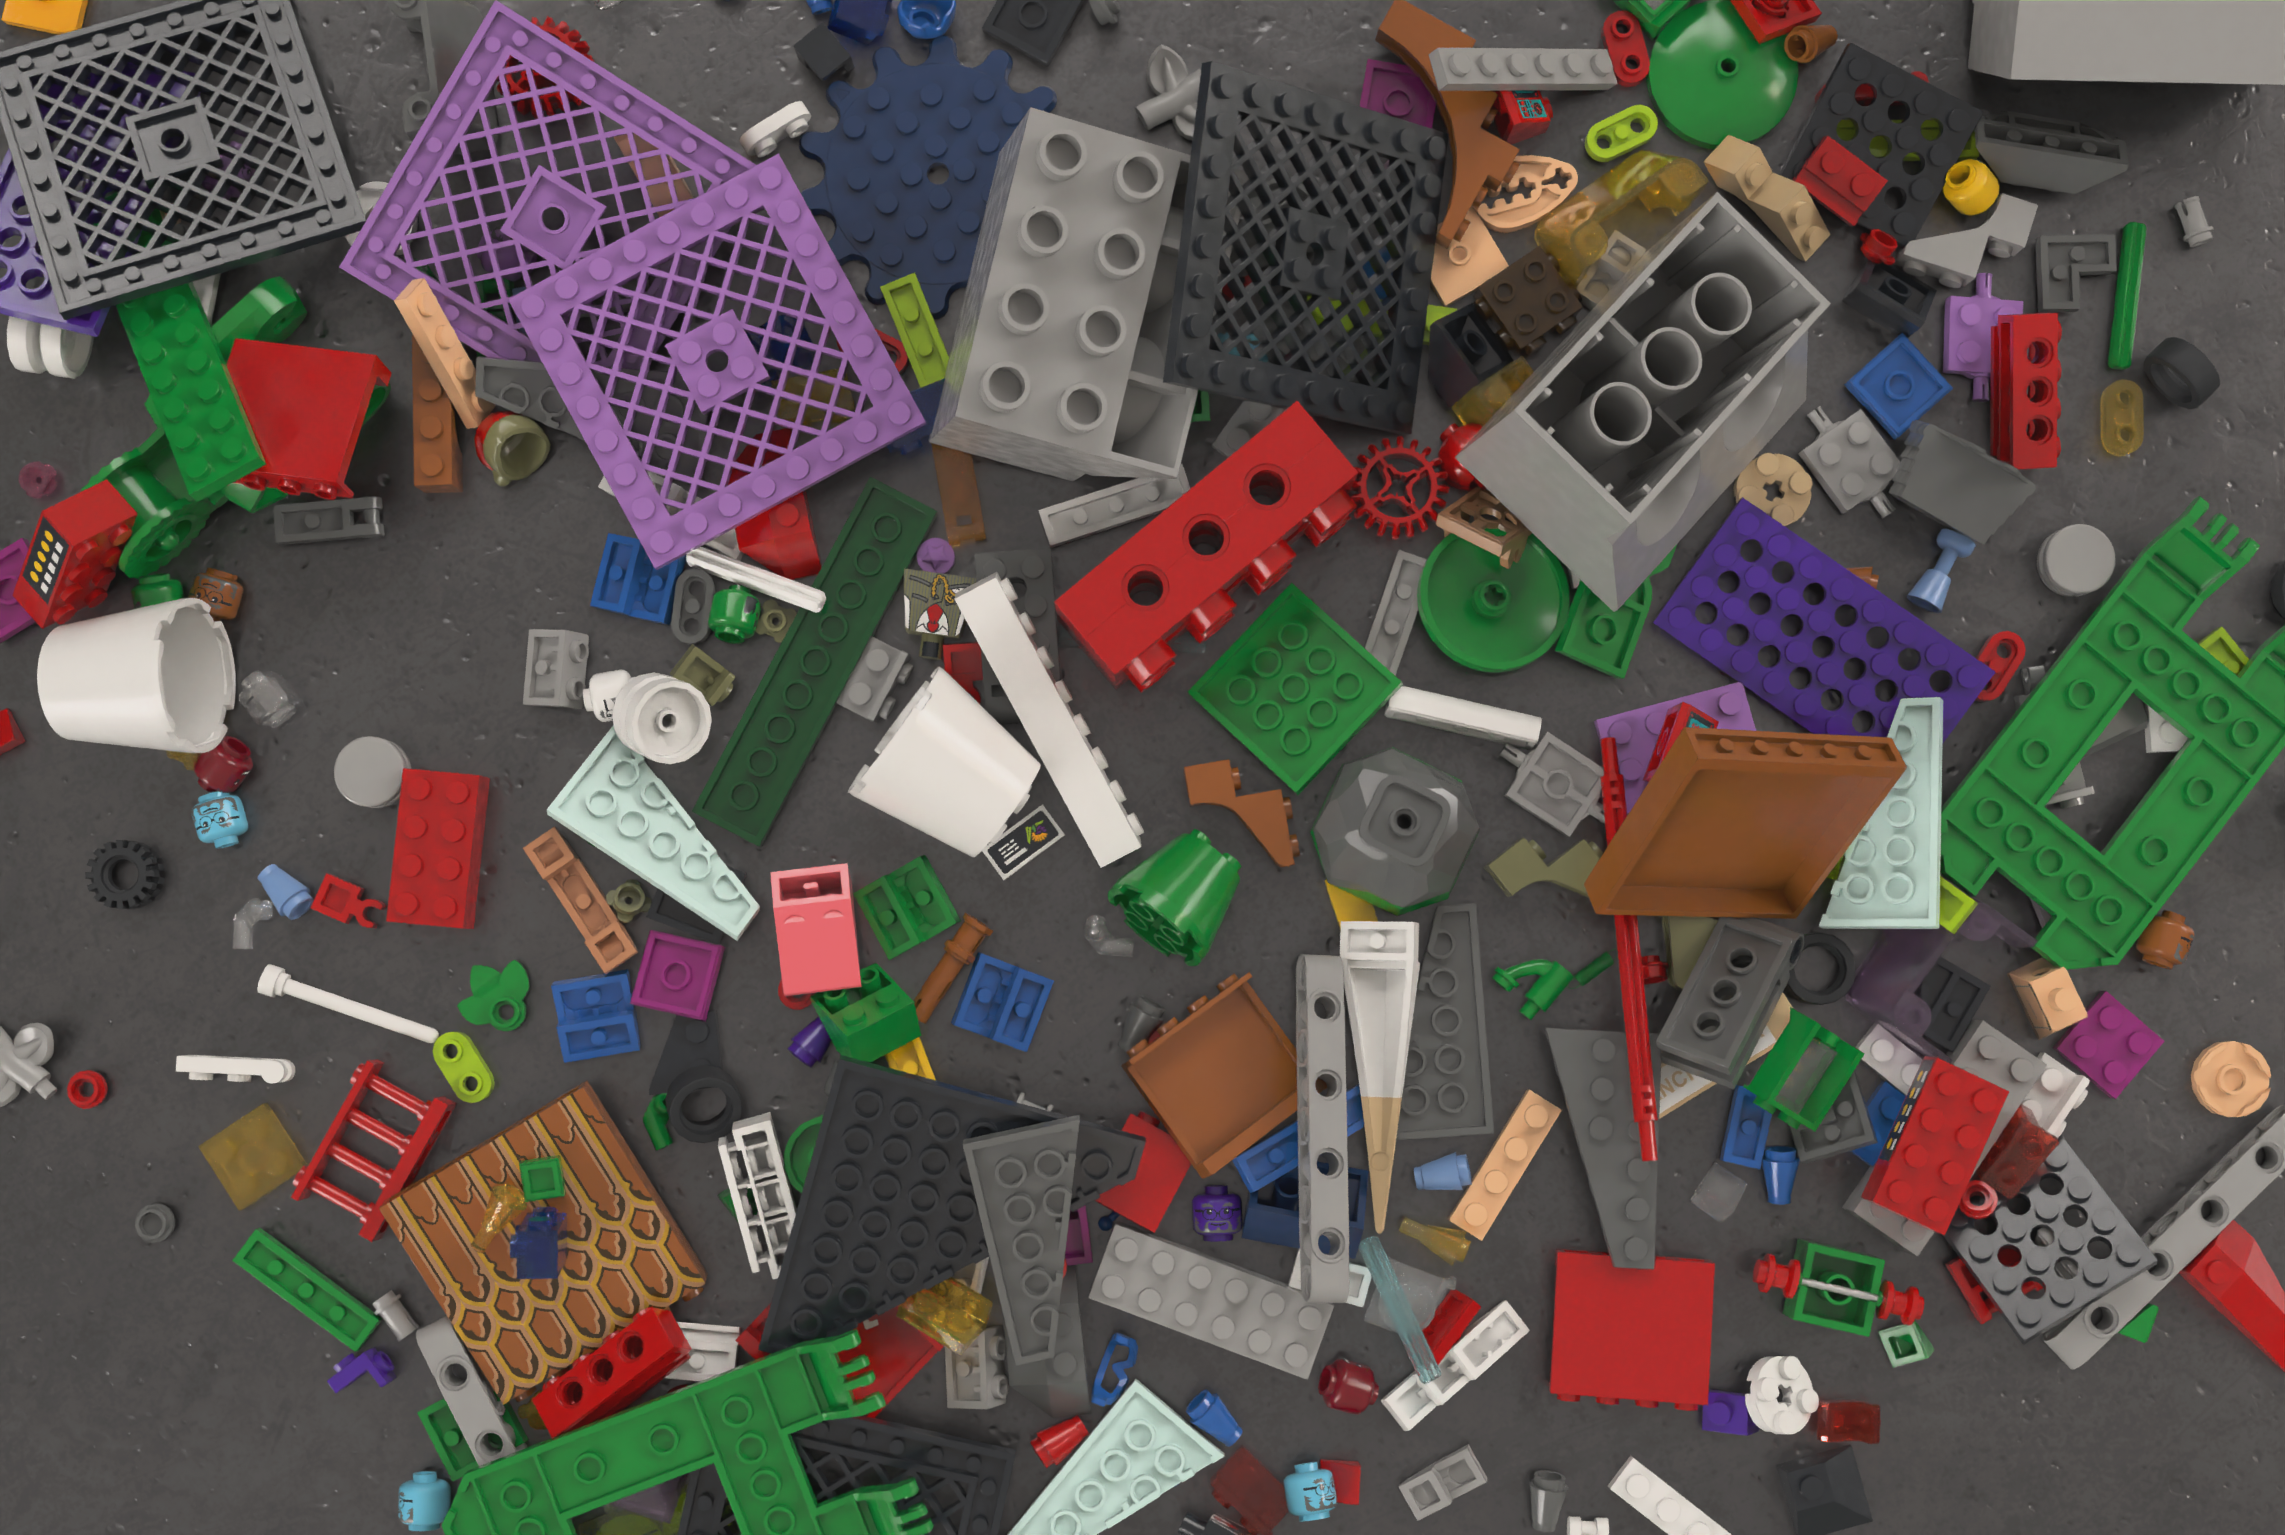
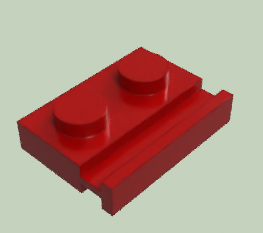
M1824 136L1802 166L1801 171L1793 179V181L1805 185L1813 199L1849 226L1856 225L1859 217L1867 210L1888 182L1887 179L1830 136Z

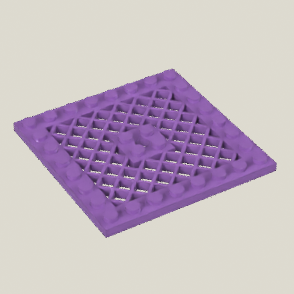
M495 0L339 268L392 300H395L412 280L425 278L461 342L488 358L542 362L529 337L517 330L523 328L521 323L515 324L510 302L508 301L511 297L507 295L502 276L522 272L526 289L533 286L529 270L549 266L552 276L557 273L556 266L565 269L574 264L575 261L578 262L583 257H587L606 247L601 225L621 221L626 236L631 233L628 219L648 215L649 222L655 220L654 213L676 209L695 199L678 201L673 180L694 176L698 195L700 196L704 194L700 175L712 182L707 190L708 192L751 169L756 164ZM511 57L523 63L505 68ZM533 70L557 85L538 90ZM526 71L531 91L511 96L506 75ZM499 79L504 97L486 101ZM566 91L592 107L571 111ZM560 92L565 113L545 117L539 96ZM533 98L538 119L518 123L513 102ZM506 104L511 125L491 129L486 108ZM480 112L484 131L466 135ZM600 112L625 128L605 132ZM593 113L599 134L578 138L573 117ZM567 119L572 140L552 144L546 123ZM540 125L545 146L525 150L520 129ZM513 131L518 152L498 156L493 135ZM627 134L632 155L612 159L607 138ZM634 134L658 149L638 153ZM486 137L492 158L472 162L466 141ZM600 140L606 161L585 165L580 144ZM460 145L465 164L446 168ZM574 146L579 167L559 171L554 150ZM547 152L552 172L538 165L532 175L527 156ZM667 154L692 170L672 174ZM661 155L666 176L645 181L640 159ZM520 158L525 179L506 183L500 162ZM634 161L639 182L619 186L614 165ZM493 164L499 185L479 190L474 168ZM607 167L613 188L592 192L587 171ZM467 170L472 191L452 195L447 174ZM581 173L585 192L561 177ZM440 179L445 197L427 201ZM667 182L673 203L652 207L647 186ZM526 185L512 209L508 189ZM641 188L646 209L626 213L621 192ZM501 191L506 212L486 217L481 195ZM614 194L620 215L600 219L607 206L594 198ZM474 197L479 218L460 223L454 202ZM447 203L452 225L433 229L428 207ZM551 207L560 209L565 217L563 226L558 230L547 228L543 222L544 212ZM421 212L426 230L408 234ZM506 219L500 231L511 237L512 240L493 243L488 222ZM481 224L486 245L467 250L461 228ZM731 227L722 232L728 234ZM595 229L600 248L581 252ZM454 230L460 251L440 256L435 234ZM427 236L433 257L414 262L408 240ZM716 239L715 246L711 256L712 258L715 256L723 241ZM707 240L688 251L703 255ZM515 245L520 266L501 270L495 249ZM522 245L546 260L527 264ZM400 246H402L406 261L395 255ZM488 251L494 272L474 276L469 255ZM462 257L467 278L448 282L442 261ZM683 257L677 276L695 281L701 262ZM673 258L654 269L661 268L660 271L669 273ZM435 263L439 281L416 267ZM655 277L647 292L645 289L644 294L662 299L667 280ZM496 278L501 299L481 303L476 282ZM675 283L670 302L685 306L693 288ZM469 284L473 302L450 288ZM615 294L611 307H616L617 314L624 316L622 305L632 303L633 298L620 300L619 294ZM592 301L591 303L587 304V306L602 309L603 304L594 306V303ZM641 301L636 320L654 325L659 306ZM502 304L507 323L483 308ZM667 309L662 328L670 330L680 312ZM572 313L563 317L567 326L570 321L569 317H571ZM589 314L595 332L598 319L597 316ZM620 323L621 328L604 331L602 338L620 333L623 334L625 324ZM633 327L628 346L646 351L651 332ZM622 334L618 339L617 343H620ZM659 335L655 354L666 336ZM574 338L577 343L585 342L584 340ZM600 345L599 353L601 360L595 361L594 364L613 367L618 350L612 349L607 357L605 346ZM626 353L621 368L641 369L644 358Z
M779 153L508 299L656 570L927 424ZM766 209L770 218L757 215L756 213ZM750 221L768 226L763 244L745 239ZM741 222L737 237L722 232ZM776 229L789 252L771 247ZM716 239L734 244L729 262L711 257ZM707 240L703 255L688 251ZM742 247L760 252L755 270L737 265ZM768 254L786 259L781 278L763 273ZM683 257L701 262L695 281L677 276ZM673 258L669 273L654 269ZM794 262L807 285L789 280ZM709 265L727 270L722 288L703 283ZM734 273L753 278L748 296L729 291ZM649 275L667 280L662 299L644 294ZM639 277L636 291L620 287ZM761 280L779 285L774 304L755 298ZM675 283L693 288L688 307L670 302ZM786 288L805 293L800 311L781 306ZM701 291L719 296L714 314L696 309ZM606 294L602 309L587 306V304ZM615 294L633 298L628 317L610 312ZM812 295L825 319L807 314ZM727 298L745 303L740 321L733 309L723 313ZM641 301L659 306L654 325L636 320ZM753 306L771 311L766 330L748 325ZM667 309L685 314L680 333L662 328ZM581 312L599 317L594 336L576 331ZM572 313L569 324L567 326L563 317ZM779 314L797 319L792 337L774 332ZM693 316L708 320L707 323L689 332ZM607 320L625 324L620 343L602 338ZM805 321L824 326L818 345L799 340ZM633 327L651 332L646 351L628 346ZM830 330L834 333L843 352L826 347ZM746 332L763 337L759 354H757ZM659 335L675 339L665 345L671 358L654 353ZM574 338L591 342L587 359H585ZM771 339L790 344L784 363L766 358ZM600 345L618 350L612 369L594 364ZM797 347L816 352L810 371L792 366ZM715 352H723L728 356V365L720 372H714L708 368V358ZM626 353L644 358L638 377L620 372ZM823 354L842 360L837 378L818 373ZM652 360L670 365L665 384L646 379ZM849 363L862 386L844 381ZM764 365L782 370L777 389L761 385V383L771 379ZM677 369L690 392L672 387ZM592 371L610 376L605 393ZM789 373L808 378L803 397L784 392ZM618 379L636 384L630 403L613 398ZM815 380L834 385L829 404L810 399ZM644 386L662 391L657 410L639 406ZM841 388L860 393L855 412L836 407ZM756 391L774 396L769 415L750 410ZM747 392L743 407L726 403ZM670 394L688 399L683 418L665 413ZM868 395L873 407L863 412ZM782 399L800 404L795 423L776 417ZM696 403L703 415L713 410L709 426L691 421ZM611 405L628 409L624 426L621 425ZM808 406L827 411L821 430L802 425ZM722 409L741 414L735 433L717 428ZM636 412L654 417L649 436L631 431ZM834 414L851 418L829 430ZM748 417L767 422L761 441L743 436ZM662 420L680 425L675 444L657 439ZM774 424L793 430L787 449L769 444ZM688 427L707 432L701 452L683 447ZM800 432L816 436V438L796 448ZM714 435L733 440L727 459L709 454ZM629 438L647 443L642 461ZM740 443L759 448L754 467L735 462ZM654 446L673 451L667 470L649 465ZM766 450L783 455L762 467ZM681 453L699 458L693 478L675 473ZM707 461L725 466L720 485L701 480ZM732 469L750 473L728 485ZM648 472L665 476L660 494ZM673 479L691 484L686 504L667 499ZM699 487L716 491L694 503ZM666 505L681 509V511L671 516Z

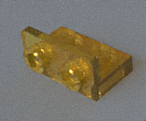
M839 368L818 373L837 378ZM846 372L844 381L849 382ZM803 376L788 378L784 392L803 397L808 378ZM779 380L771 381L772 388L777 389ZM815 380L810 399L829 404L834 385ZM841 388L836 407L855 412L851 390ZM782 399L778 410L779 418L795 423L800 404ZM808 406L802 425L811 427V422L824 420L827 411ZM834 414L831 424L840 423L849 418Z
M950 1277L928 1290L925 1288L906 1298V1301L899 1305L896 1316L961 1356L985 1330L993 1303L980 1293Z

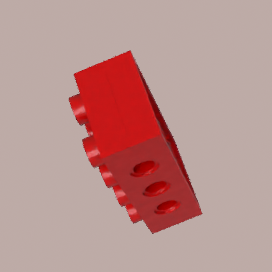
M1296 401L1056 599L1054 605L1058 622L1115 690L1130 679L1140 693H1143L1176 665L1173 660L1177 657V654L1170 645L1183 634L1189 631L1199 644L1208 640L1234 617L1232 611L1237 607V604L1230 595L1247 582L1253 591L1260 596L1293 568L1291 562L1297 557V554L1290 546L1305 534L1317 548L1350 521L1351 517L1349 514L1357 507V504L1349 496V493L1358 475V471L1302 405ZM1264 495L1271 498L1274 504L1263 505L1256 502L1252 497ZM1198 543H1208L1217 552L1212 555H1201L1191 547ZM1139 591H1150L1156 594L1159 600L1152 605L1142 606L1135 603L1131 597Z

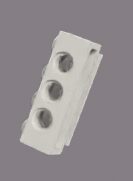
M771 1112L733 1122L732 1132L735 1141L728 1143L727 1136L721 1137L718 1141V1149L752 1273L759 1272L760 1263L768 1261L772 1279H777L797 1208L790 1182L784 1169V1160ZM736 1150H742L748 1172L747 1178L743 1179L741 1168H739ZM746 1187H752L758 1209L757 1215H753L751 1205H749ZM757 1224L763 1227L768 1246L766 1252H763L761 1241L759 1242Z

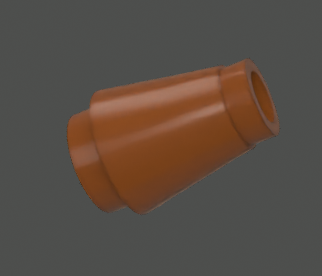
M1829 24L1796 26L1785 39V52L1793 61L1808 63L1835 45L1838 38L1837 31Z

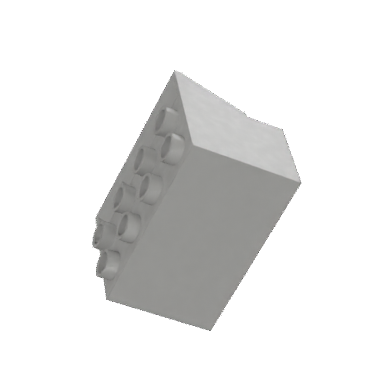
M1972 0V3H1974L1968 60V69L2016 80L2285 85V0Z
M1030 107L999 152L929 438L930 443L1072 482L1085 474L1091 476L1176 479L1178 477L1198 390L1163 383L1191 155ZM1238 169L1234 171L1241 185L1249 180L1245 171ZM1235 205L1230 210V213L1238 225L1241 212L1238 206ZM1232 244L1224 250L1229 259L1233 247Z
M1716 192L1643 254L1455 458L1615 612L1806 401L1808 329L1831 303L1726 199Z

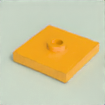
M6 0L1 20L8 25L60 35L82 28L88 0Z

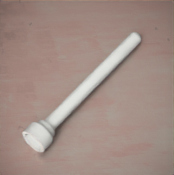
M268 964L265 967L258 983V993L273 998L276 995L284 996V994H288L427 1043H435L439 1038V1033L434 1028L292 980L291 975L286 974L284 968Z

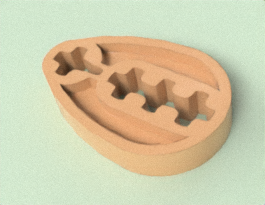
M1534 155L1516 156L1514 161L1519 163L1520 166L1509 184L1502 181L1497 191L1485 185L1483 186L1489 189V197H1496L1499 195L1501 187H1505L1507 192H1514L1517 190L1519 182H1523L1525 187H1532L1533 189L1528 199H1524L1523 194L1519 193L1512 197L1510 204H1506L1505 199L1500 198L1494 202L1491 209H1488L1486 203H1482L1478 210H1475L1485 227L1496 232L1509 233L1531 226L1559 208L1573 192L1578 182L1575 168L1569 163L1550 157ZM1558 172L1561 178L1568 177L1569 179L1564 189H1560L1558 184L1543 185L1552 181L1555 173Z

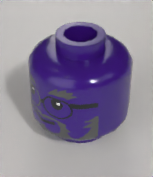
M1228 1185L1205 1186V1193L1198 1194L1192 1199L1193 1230L1197 1234L1203 1235V1241L1234 1240L1233 1234L1241 1231L1243 1226L1241 1197L1236 1193L1228 1192Z

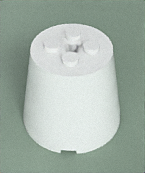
M183 598L56 627L49 633L43 643L37 669L38 693L47 721L58 735L68 740L185 753H205L213 750L222 741L228 730L223 722L226 710L234 709L236 695V673L233 652L222 621L213 620L209 614L211 606L203 600Z
M937 667L930 676L933 678L931 682L925 681L878 743L874 751L880 755L870 767L865 764L861 768L848 793L971 857H976L989 842L993 844L997 842L1007 827L1005 823L1012 812L1018 814L1030 797L1028 793L1032 788L1031 784L1041 764L944 669Z

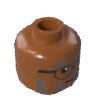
M207 567L206 573L201 572L194 576L188 598H197L210 605L209 614L214 621H221V619L233 620L237 616L244 588L240 583L236 582L238 576Z
M2163 910L2161 916L2155 915L2136 943L2138 951L2143 954L2142 960L2172 970L2174 965L2185 963L2195 935L2193 929L2184 924L2186 917L2167 910Z

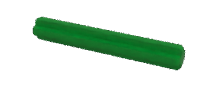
M2129 222L2123 227L2108 366L2112 369L2125 370L2132 363L2147 230L2146 225L2143 223Z

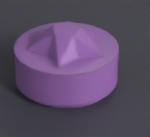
M930 538L920 545L917 551V562L922 571L948 574L955 564V553L952 546L946 540Z

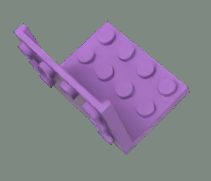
M1741 682L1594 721L1600 746V739L1607 737L1616 738L1619 774L1624 776L1627 816L1649 783L1643 781V777L1669 708L1685 702L1719 721L1717 729L1756 731L1745 689Z

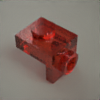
M1856 1399L1819 1400L1817 1440L1824 1442L1860 1441L1868 1444H1878L1880 1442L1881 1420L1880 1406L1878 1404Z

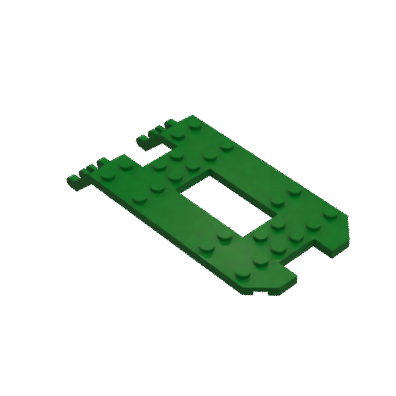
M2201 496L2196 497L2175 521L2140 552L1941 808L1940 873L1969 897L1977 895L1994 871L1997 870L2052 915L2029 946L2053 966L2065 967L2066 970L2119 964L2285 747V625L2259 646L2238 675H2235L2182 631L2203 601L2245 566L2260 547L2251 537L2245 538L2231 557L2226 554L2222 549L2239 533V527L2234 523L2226 526L2216 540L2212 542L2211 539L2227 520L2222 513L2215 514L2208 521L2207 526L2202 532L2192 526L2209 508V503ZM2134 693L2185 735L2188 740L2100 853L2045 808V806L2131 694Z
M857 1329L838 1336L798 1343L561 1434L553 1439H548L470 1469L464 1474L453 1503L441 1525L445 1535H577L571 1520L572 1517L714 1463L741 1531L737 1535H924L932 1531L934 1526L931 1518L904 1525V1523L920 1518L928 1513L924 1503L914 1504L904 1510H898L895 1501L912 1497L918 1493L919 1487L915 1478H909L895 1484L860 1487L821 1503H817L791 1433L826 1420L863 1416L886 1405L884 1397L879 1391L871 1393L862 1399H855L852 1389L865 1387L875 1381L876 1377L873 1370L853 1377L846 1376L870 1364L868 1356L865 1354L859 1355L848 1362L842 1363L837 1352L849 1350L860 1345L861 1338Z

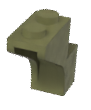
M1523 837L1490 861L1484 868L1507 897L1513 896L1520 889L1531 883L1546 881L1589 898L1584 883L1603 855V852L1593 841L1587 843L1585 839L1578 840L1546 865L1543 860L1547 856L1541 847L1533 839L1528 842Z
M1662 916L1665 961L1669 964V968L1666 969L1667 981L1671 987L1679 991L1683 990L1718 922L1711 917Z

